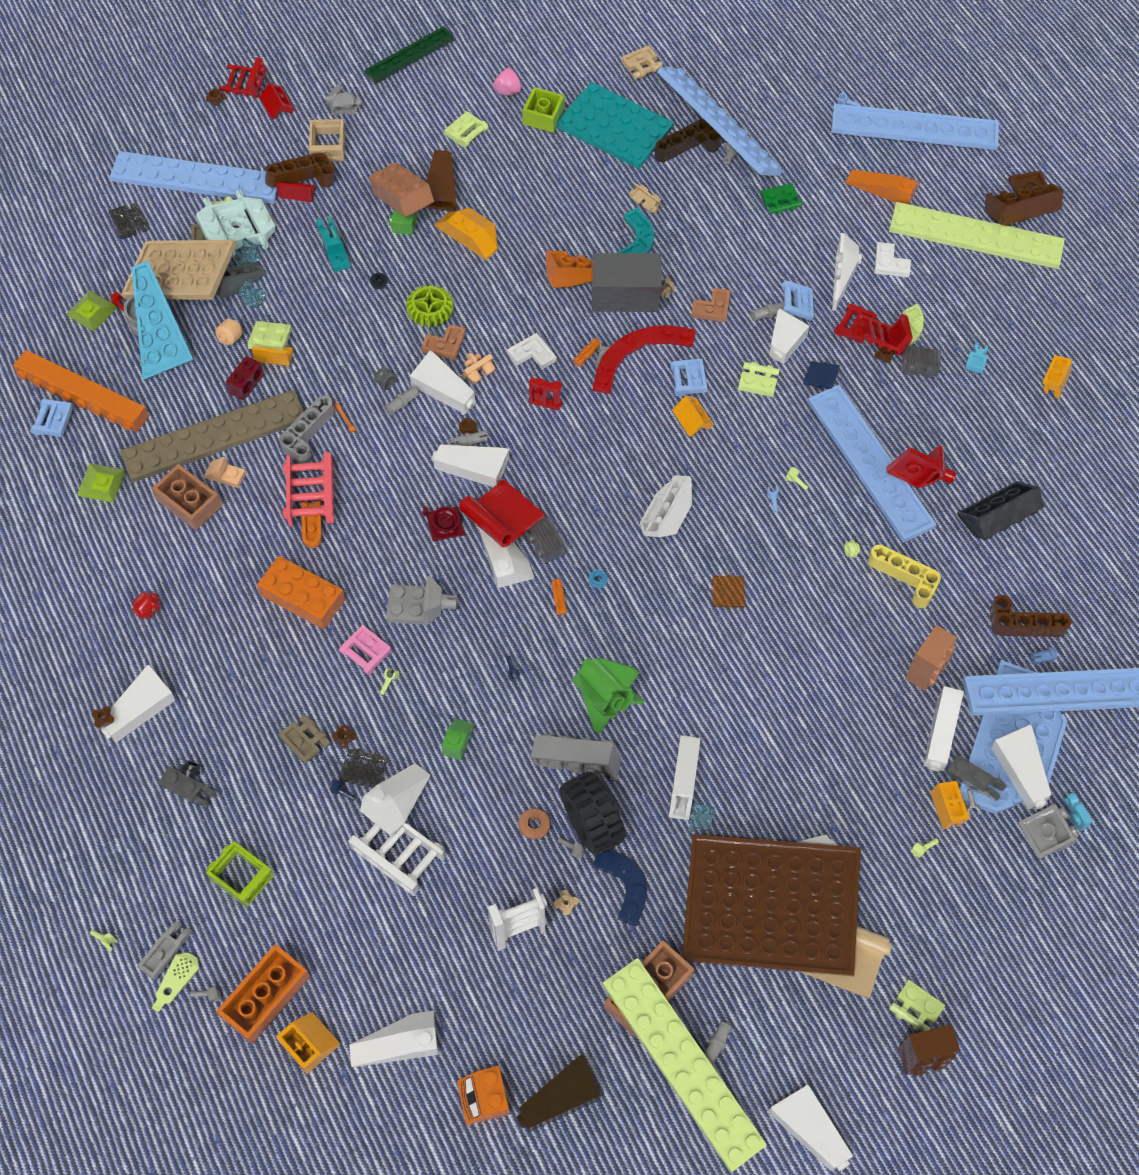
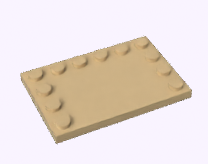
M234 240L145 241L135 265L149 261L165 299L213 300L237 244ZM132 272L121 293L124 299L134 295Z

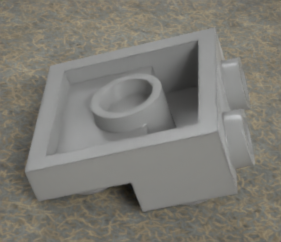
M1056 803L1019 821L1039 860L1077 843L1075 839L1078 837L1073 825H1067L1065 819L1068 816L1063 807L1058 809Z

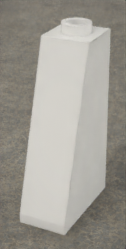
M432 351L427 353L410 375L411 386L463 414H466L469 409L471 410L476 403L474 391Z
M440 445L438 451L435 450L432 456L436 470L490 487H494L500 482L510 459L509 449L459 445Z
M150 665L144 668L111 707L110 713L114 717V722L101 729L107 739L112 738L115 743L175 701L172 692Z
M944 686L936 701L924 766L929 767L930 770L944 771L948 763L964 691Z
M1031 725L996 739L991 749L1028 810L1034 807L1040 809L1047 805L1051 792Z
M680 736L669 817L689 820L701 738Z
M806 1085L770 1108V1115L830 1171L836 1168L838 1171H841L850 1165L849 1160L853 1157L852 1153L809 1085Z

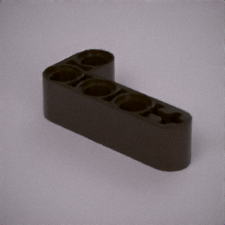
M700 119L657 141L655 144V160L666 162L700 144L708 152H716L720 147L721 135L705 119Z

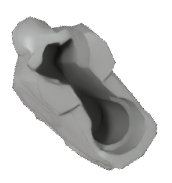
M338 83L325 99L326 104L331 106V113L334 116L344 113L349 115L356 114L358 107L362 104V100L349 92L340 93L341 85Z

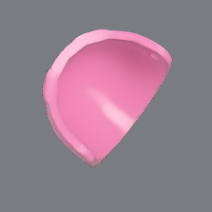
M506 68L495 79L493 88L498 94L509 96L521 90V83L517 74L511 68Z

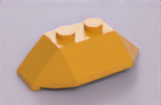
M470 207L446 213L434 224L435 227L486 261L498 250L495 224Z

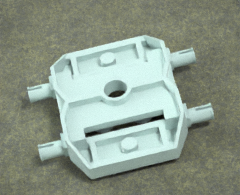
M241 190L235 192L238 199L213 205L209 197H207V200L206 197L203 199L206 207L196 214V219L206 240H234L237 244L235 250L243 245L255 246L261 244L263 249L269 247L267 240L274 233L275 224L262 199L244 197ZM245 211L248 212V214H249V216H250V218H251V220H252V222H253V224H254V226H255V228H256V230H257V232H258L257 234L255 233V231H254V229H253V227H252V225H251V223H250V221H249V219H248V217H247Z

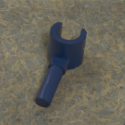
M506 656L509 666L508 679L512 681V673H516L519 679V670L514 668L511 657Z
M335 779L331 781L330 792L332 794H340L352 801L355 800L356 797L341 789V781Z

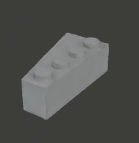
M536 735L531 753V758L535 765L558 770L566 767L572 773L578 774L581 771L594 772L599 778L601 774L610 776L612 781H617L621 758L614 744L609 740L593 741L589 738L573 739L570 736Z

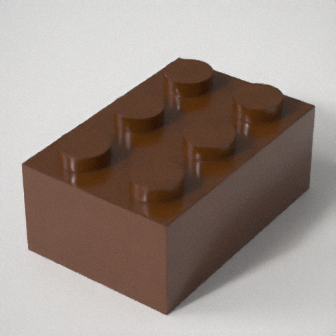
M952 1024L911 1034L898 1049L906 1076L913 1074V1077L924 1075L930 1069H934V1072L946 1069V1065L951 1064V1060L956 1059L955 1056L961 1051Z

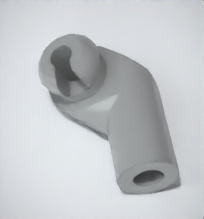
M725 141L724 149L727 154L724 156L723 161L729 164L736 156L737 151Z

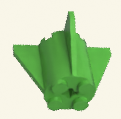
M587 658L582 662L581 669L572 679V682L582 693L593 729L598 734H601L610 718L618 716L616 712L619 710L624 712L629 705L643 704L645 702L631 688L632 683L639 674L635 667L604 658L592 660Z

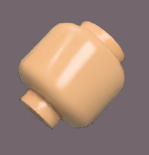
M225 319L216 328L215 333L220 343L233 345L242 336V328L238 321Z

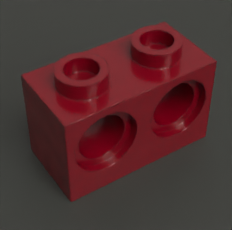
M245 356L226 380L229 394L245 401L264 376L261 362Z

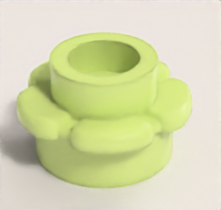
M854 540L845 543L844 550L846 556L856 558L857 554L860 553V546Z

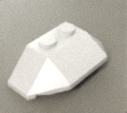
M675 475L671 482L664 485L655 494L640 521L644 536L663 537L674 535L678 532L692 506V483L690 476Z

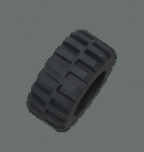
M586 771L561 785L559 793L564 809L579 839L591 854L599 855L624 841L626 831L620 813L605 785L594 772Z

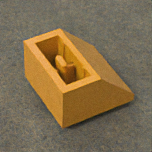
M313 1012L293 1021L276 1036L278 1042L306 1074H309L340 1045L338 1040Z

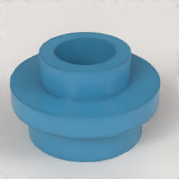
M594 570L589 575V583L595 588H602L608 582V576L602 570Z

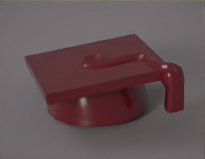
M428 506L423 507L422 514L427 517L433 542L465 536L458 506L452 508L443 506L431 512H428Z

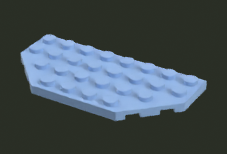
M1001 660L996 675L1037 672ZM1060 711L982 716L968 761L992 775L993 778H998L1006 784V788L1004 791H1001L990 784L987 785L988 788H992L1000 794V798L997 801L984 794L981 795L972 789L975 804L980 809L997 814L1024 802L991 749L994 741L1031 725L1049 785L1068 721L1065 715L1061 714ZM961 782L959 788L964 803L969 804L967 789L971 788Z

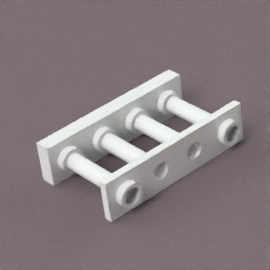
M407 823L392 834L379 850L376 849L374 851L369 847V842L381 830L376 824L371 827L363 838L360 837L358 839L354 835L350 838L348 842L352 850L413 896L419 891L417 878L435 857L441 861L445 859L444 848L439 843H432ZM406 833L413 840L395 862H388L385 859V854L401 835ZM422 845L429 852L411 874H404L401 871V866L416 848Z
M537 888L533 889V900L505 911L502 909L498 910L496 904L488 907L490 931L498 951L506 948L505 941L508 940V937L538 926L541 934L545 933V925H548L545 918L547 902L543 893L539 895Z

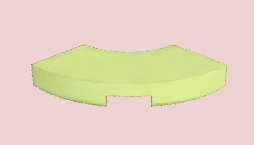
M917 304L902 312V314L908 316L913 335L912 341L908 346L913 345L918 340L923 329L924 317Z

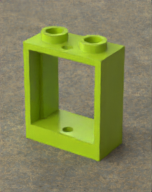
M235 841L223 848L220 857L209 864L206 872L212 882L246 908L274 877L272 869ZM237 854L259 870L241 893H238L218 877Z

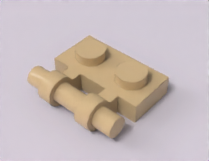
M649 45L621 57L622 64L629 72L636 71L632 73L633 79H641L646 74L655 73L660 67H663L661 61L655 63L657 55Z

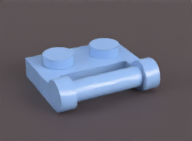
M791 281L783 282L782 290L784 291L785 302L783 311L810 321L814 317L813 289ZM791 291L794 292L795 307L792 306Z
M702 359L680 360L670 363L676 387L674 389L675 396L681 397L685 394L707 392ZM680 369H685L687 386H682Z
M42 399L40 411L35 424L31 426L30 432L34 435L44 434L63 437L73 409L72 403ZM51 408L45 426H42L47 411Z

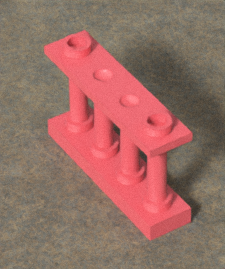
M324 452V460H320V462L292 464L290 455H286V463H283V471L286 474V508H283L284 519L288 520L289 526H293L294 516L321 514L325 516L326 523H334L333 460L331 452ZM294 471H324V475H321V477L293 479ZM319 484L324 486V490H321V492L293 494V486ZM318 499L324 501V505H321V507L293 509V501Z

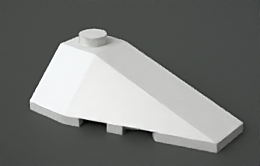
M841 233L836 253L832 310L836 311L856 271L857 264H861L862 254H859V246L845 233Z
M478 527L497 588L534 579L528 559L514 542L507 547H501Z
M416 763L376 785L365 794L360 811L391 836L405 824L409 813L415 806V802L428 782L430 774Z
M434 1011L411 1014L350 1044L351 1067L439 1055Z

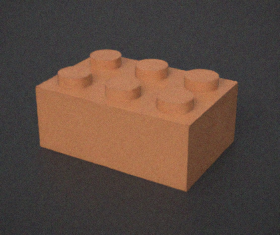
M177 464L151 488L158 502L195 531L222 507L219 495L180 464Z
M936 625L916 652L905 679L923 691H926L929 686L933 687L939 678L938 676L944 672L949 664V660L953 656L952 654L957 647L954 645L957 637Z

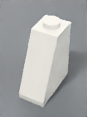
M779 309L769 356L775 361L784 364L807 337L809 325Z

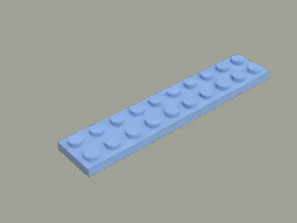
M672 67L659 68L657 73L760 175L780 176L783 170L779 167V163L768 156L769 153L758 146V142L747 135V131L740 128L737 122L730 118L724 109L719 108L716 105L717 102L708 97L706 91L698 87L694 79L686 75L685 70Z
M834 103L831 133L997 150L999 121Z
M119 151L110 174V179L114 182L231 197L234 199H238L235 192L241 190L244 197L262 199L263 203L275 204L278 194L277 187H269L265 184V171Z
M837 385L832 389L825 390L808 398L807 403L902 542L909 541L934 529L937 524L909 484L886 473V467L893 461L841 386Z
M1139 668L964 676L962 679L971 716L1139 707Z

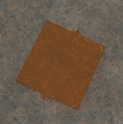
M729 574L726 576H712L713 607H727V609L745 607L744 576H730Z

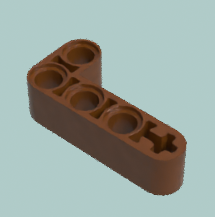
M310 154L267 165L265 168V184L269 187H276L277 182L290 184L316 178L321 186L331 187L334 183L335 169L325 154Z
M1006 595L996 596L990 607L991 628L999 636L1062 637L1066 634L1072 623L1071 618L1064 613L1012 612L1011 600Z

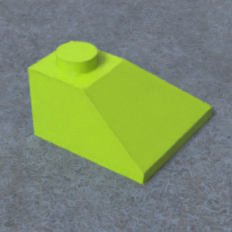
M89 290L66 314L94 332L117 307Z
M89 463L77 495L114 503L125 475V470Z

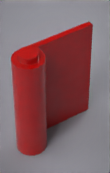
M504 479L478 500L472 496L463 498L459 506L462 513L501 547L509 546L545 517V514Z

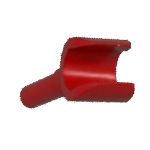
M114 292L110 296L111 303L117 305L124 312V306L120 302L123 298L118 292Z

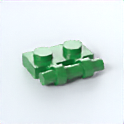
M793 183L761 190L760 192L765 207H769V214H780L782 211L789 209L792 211L802 206V201L798 200V194Z

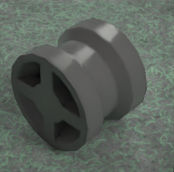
M386 367L379 369L374 376V381L381 384L385 390L390 389L397 379V376L389 373Z

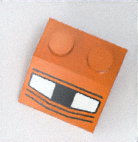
M499 1066L476 1071L457 1081L466 1126L509 1115Z

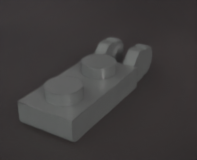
M958 754L946 772L979 794H984L995 801L999 800L1000 794L992 788H988L987 785L990 784L1001 791H1004L1006 788V784L998 778H993L992 775Z
M170 766L158 782L159 786L204 808H207L209 803L199 797L200 793L202 792L209 797H215L216 795L212 789Z

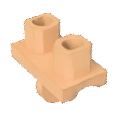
M472 353L467 354L468 360L464 362V365L468 368L461 375L463 379L468 378L474 385L482 379L478 373L479 370L482 369L486 376L493 373L495 367L491 362L493 359L491 354H488L481 360H479L481 358L479 353L475 356Z

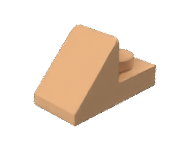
M226 457L211 461L204 478L239 488L246 472L245 469L228 465Z

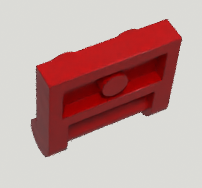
M849 304L840 324L835 327L834 333L837 336H845L863 344L864 336L867 333L865 321L861 320L860 316L865 315L876 320L878 314L857 305ZM856 314L857 317L850 329L846 328L852 315Z
M531 377L529 381V403L553 410L561 409L560 392L562 390V383L560 381L548 382L541 378ZM548 391L553 392V400L548 399Z

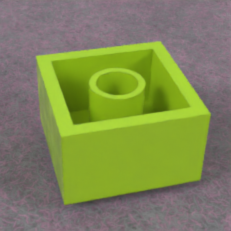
M533 87L522 110L523 125L554 133L557 122L565 110V95Z

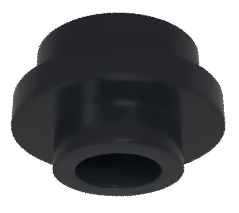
M375 273L370 277V284L375 289H383L387 284V276L383 273Z
M186 760L180 767L183 774L191 778L199 776L201 773V766L193 761Z

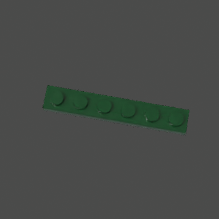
M443 26L365 69V75L376 84L453 41V35Z

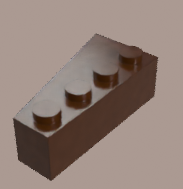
M1053 183L1033 186L1032 190L1019 188L1017 192L1008 193L1007 190L1000 191V195L986 193L984 212L1002 225L1008 226L1011 223L1025 221L1028 218L1038 217L1042 214L1062 209L1064 190Z

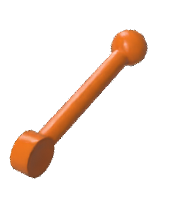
M335 403L334 406L347 423L349 431L355 432V426L351 425L339 403Z

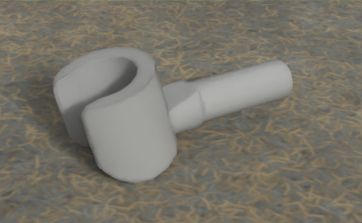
M603 341L600 342L599 356L595 365H599L603 355L610 348V343L607 347H604Z
M967 789L969 798L968 815L971 816V808H976L979 815L980 809L975 804L972 789Z
M562 838L558 839L559 843L572 849L571 855L573 857L582 858L584 849L581 844H573Z
M214 987L207 989V991L190 992L191 997L208 996V1000L211 1003L221 1000L220 991Z

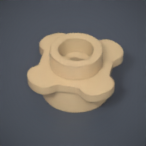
M567 890L561 891V896L554 901V907L559 908L565 915H570L574 906L578 905L579 900L577 897H572Z

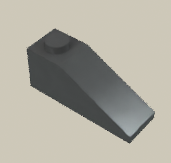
M258 263L226 268L216 295L220 298L235 295L264 276L266 270Z

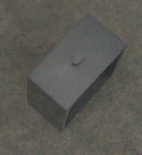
M593 253L592 312H658L662 286L665 287V279L662 280L661 253Z

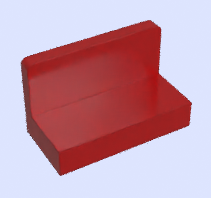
M269 82L259 96L271 119H275L281 110L292 113L294 110L288 96L279 85Z
M277 182L276 184L279 198L312 203L316 191L315 185L297 182L290 184Z

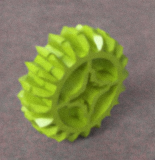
M431 283L427 287L424 284L422 288L416 287V291L411 290V295H408L406 301V310L409 318L416 325L420 323L421 327L427 325L428 328L431 325L437 327L438 323L443 325L444 321H448L449 316H452L454 308L453 299L449 291H445L444 287L439 288L438 284L435 287H432Z

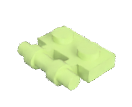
M744 362L743 369L750 370V372L742 371L738 390L773 397L777 379L771 378V375L778 376L780 369L773 368L771 365H758L757 362ZM755 371L766 374L765 376L755 374Z
M908 980L896 998L903 1003L902 1007L893 1003L889 1010L894 1012L898 1019H904L911 1024L915 1031L923 1032L931 1029L924 1024V1021L927 1020L934 1024L945 1004ZM910 1008L918 1015H920L919 1018L917 1019L909 1012H907V1010Z

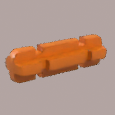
M593 338L589 342L590 344H587L580 351V355L573 359V363L578 367L582 366L585 363L584 361H587L595 352L594 350L599 348V340Z
M561 579L552 580L557 615H565L567 613Z

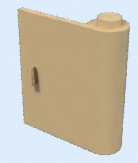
M857 926L854 977L801 973L869 999L884 955H889L892 944L889 943V938Z

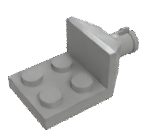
M427 576L426 587L390 585L386 621L429 625L441 615L442 609L457 610L458 595L442 594V588L431 576Z

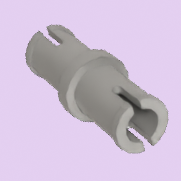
M785 302L774 305L767 304L763 308L751 310L752 320L756 321L766 317L772 318L773 315H777L779 309L783 310Z
M411 386L404 393L396 395L393 401L384 406L385 411L392 415L401 407H406L408 402L419 396L418 390Z
M483 430L449 438V443L457 442L452 445L472 446L473 444L487 442L488 439L487 436L480 438V436L486 435V431Z
M725 1022L719 1023V1027L713 1038L709 1039V1045L704 1053L712 1066L720 1051L724 1050V1043L732 1031L731 1026Z

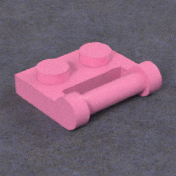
M364 625L339 649L340 653L347 655L361 666L367 675H370L375 670V667L392 651L389 645ZM355 645L372 660L367 662L351 648Z

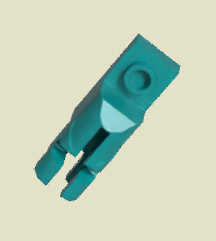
M326 216L330 234L327 228H324L321 218L317 219L316 226L334 273L351 268L333 218Z

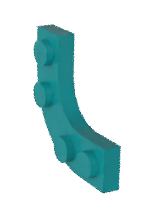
M636 207L623 215V220L634 231L636 239L632 244L617 253H649L653 246L654 230L652 224Z

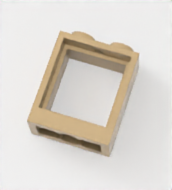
M310 120L309 154L323 153L330 162L344 161V120ZM316 134H340L339 145H316Z

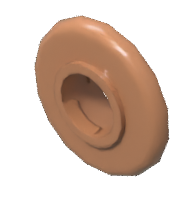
M528 809L521 814L518 828L526 838L540 839L550 829V818L541 809ZM531 820H538L540 826L533 829L529 827L528 823Z

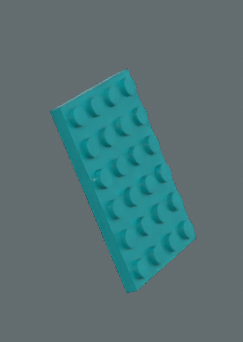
M590 82L559 118L556 128L640 169L655 151L656 142L666 137L673 129L674 122L604 87Z

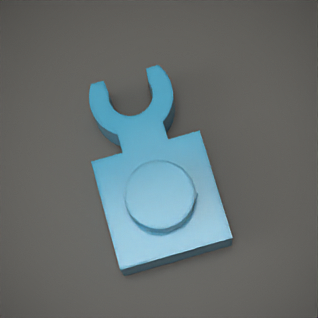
M976 343L973 352L970 351L965 369L982 374L988 358L986 356L988 345L981 350L978 348L979 343Z
M1073 792L1067 795L1064 802L1071 810L1070 817L1072 823L1078 827L1079 831L1087 829L1093 821L1083 804L1079 803L1077 795Z

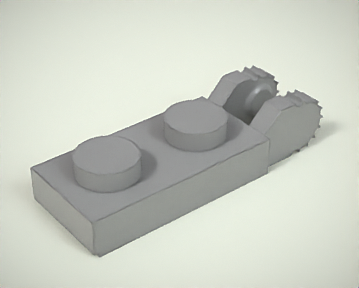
M179 921L174 922L167 932L161 935L137 965L138 969L153 980L159 976L182 947V944L191 935L192 931L187 928L176 940L172 938L182 925Z

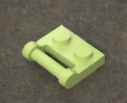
M466 111L448 126L444 133L460 146L466 148L470 141L482 131L485 132L489 127L485 121H480Z

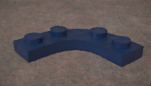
M607 850L596 856L593 868L612 874L623 883L626 894L617 920L637 927L647 897L645 878L639 867L632 860L622 854Z

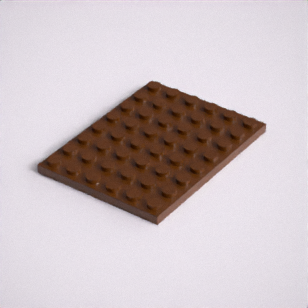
M692 834L682 958L686 962L854 977L861 847Z

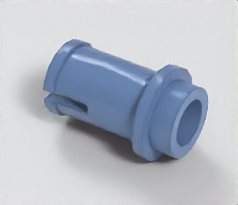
M1048 647L1047 650L1030 654L1031 659H1034L1032 661L1033 665L1047 661L1054 662L1058 658L1056 649Z

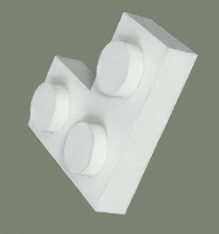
M877 242L874 273L909 278L911 260L894 258L895 244Z
M537 333L507 349V354L517 366L530 358H533L541 369L557 361V357Z

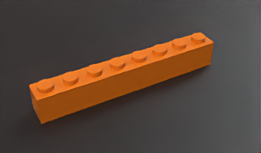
M25 350L13 365L16 375L20 379L28 380L36 387L45 388L49 393L57 394L67 402L72 401L78 407L86 408L96 416L101 415L109 422L121 425L125 430H132L137 433L149 417L145 406L28 350Z

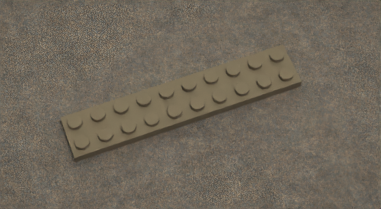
M293 389L122 449L120 453L131 482L134 483L171 470L177 464L182 466L284 430L303 413V409Z

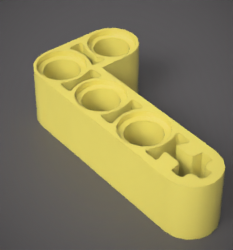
M875 545L871 549L868 559L869 565L915 587L916 590L912 599L913 604L918 608L927 607L941 579L939 572L883 545Z

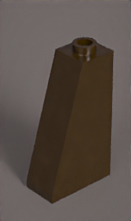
M583 1054L578 1056L519 1107L520 1115L517 1116L521 1129L526 1128L529 1133L601 1099L600 1092Z

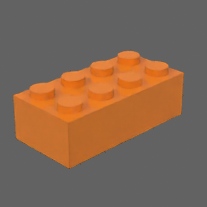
M279 555L257 584L260 596L323 630L345 601L343 589Z
M275 944L216 1010V1013L249 1043L253 1044L306 983L310 975L303 966Z

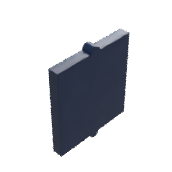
M811 361L803 384L816 386V388L832 389L840 365Z

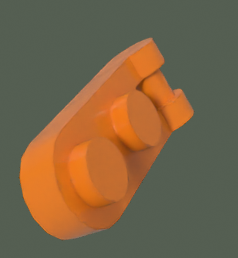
M306 501L302 502L301 506L302 508L321 507V501H315V503H308ZM321 515L302 516V539L304 545L308 548H316L321 544Z

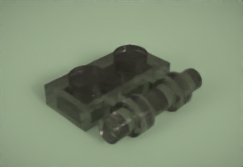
M136 203L131 204V209L126 210L124 205L108 211L121 240L136 235L135 229L137 228L141 229L142 232L148 231L147 221L142 217V211Z
M358 748L356 750L348 749L347 757H352L353 761L344 760L339 777L340 781L370 788L380 784L384 768L377 766L379 764L387 765L388 757L381 756V753L374 752V754L363 752L362 749ZM365 760L370 761L371 763L370 765L360 763V761Z

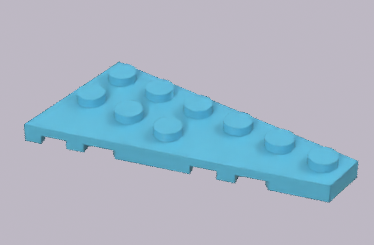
M149 261L131 267L143 381L193 361L192 355Z

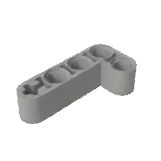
M323 395L317 398L279 438L282 452L285 455H290L291 459L298 464L311 462L312 455L307 442L334 415L332 399L329 396Z

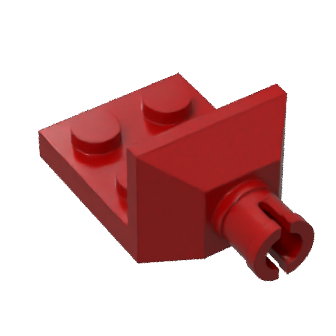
M941 445L928 455L909 447L886 467V473L917 488L934 484L938 480L951 484L956 477V472L946 467L943 446Z

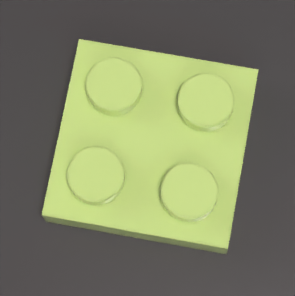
M256 321L248 340V349L261 347L284 350L291 333V325Z

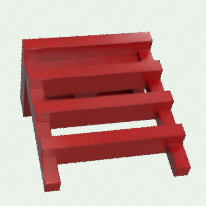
M256 57L252 68L227 64V69H232L226 86H219V90L225 91L226 94L233 92L235 95L240 93L244 94L245 97L253 95L254 98H258L266 76V65H264L263 58ZM239 70L241 71V74L239 76L238 82L236 84V87L232 88L234 79ZM247 72H251L245 89H241Z
M901 314L893 326L865 315L860 316V319L865 321L867 334H865L864 339H867L869 344L877 343L878 348L884 346L887 351L895 350L896 355H900L904 348L911 343L913 335L907 315Z

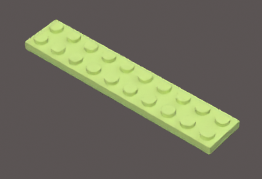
M896 202L889 232L1055 269H1058L1060 266L1065 238Z
M638 958L602 983L728 1170L733 1172L763 1149L767 1144Z

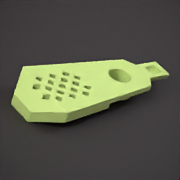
M190 953L175 955L155 994L157 1000L152 1009L159 1012L164 1004L171 1003L182 988L187 985L199 970L197 957ZM166 989H172L170 995H165Z

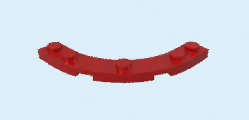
M659 325L642 328L623 336L603 355L596 371L593 391L610 394L615 373L623 359L628 354L631 355L641 349L644 345L672 344L693 347L696 329Z

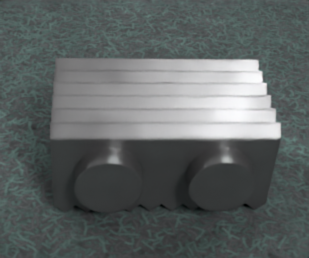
M906 346L902 355L901 372L908 375L937 376L940 370L941 350Z
M548 517L540 520L528 530L527 538L530 544L534 543L536 547L535 552L539 559L542 558L544 560V563L565 554V545Z

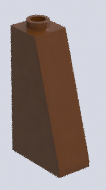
M435 150L426 180L434 202L425 208L457 211L452 153L444 150Z

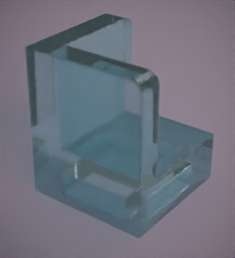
M244 237L242 239L244 248L234 256L235 261L241 265L256 263L260 259L257 245Z
M248 278L239 290L242 303L259 309L266 297L264 291L252 287L251 280Z
M694 803L688 832L692 833L693 828L709 831L714 807Z

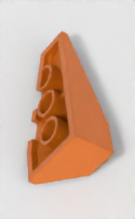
M851 170L845 183L895 203L909 204L920 181L903 175Z
M546 250L547 279L551 286L555 288L571 287L591 282L593 260H589L578 254V257L569 256L568 252Z

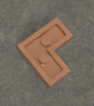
M713 288L711 302L694 299L691 318L726 322L731 290Z
M449 324L444 338L426 334L421 346V352L428 353L432 351L439 357L456 360L466 334V328Z

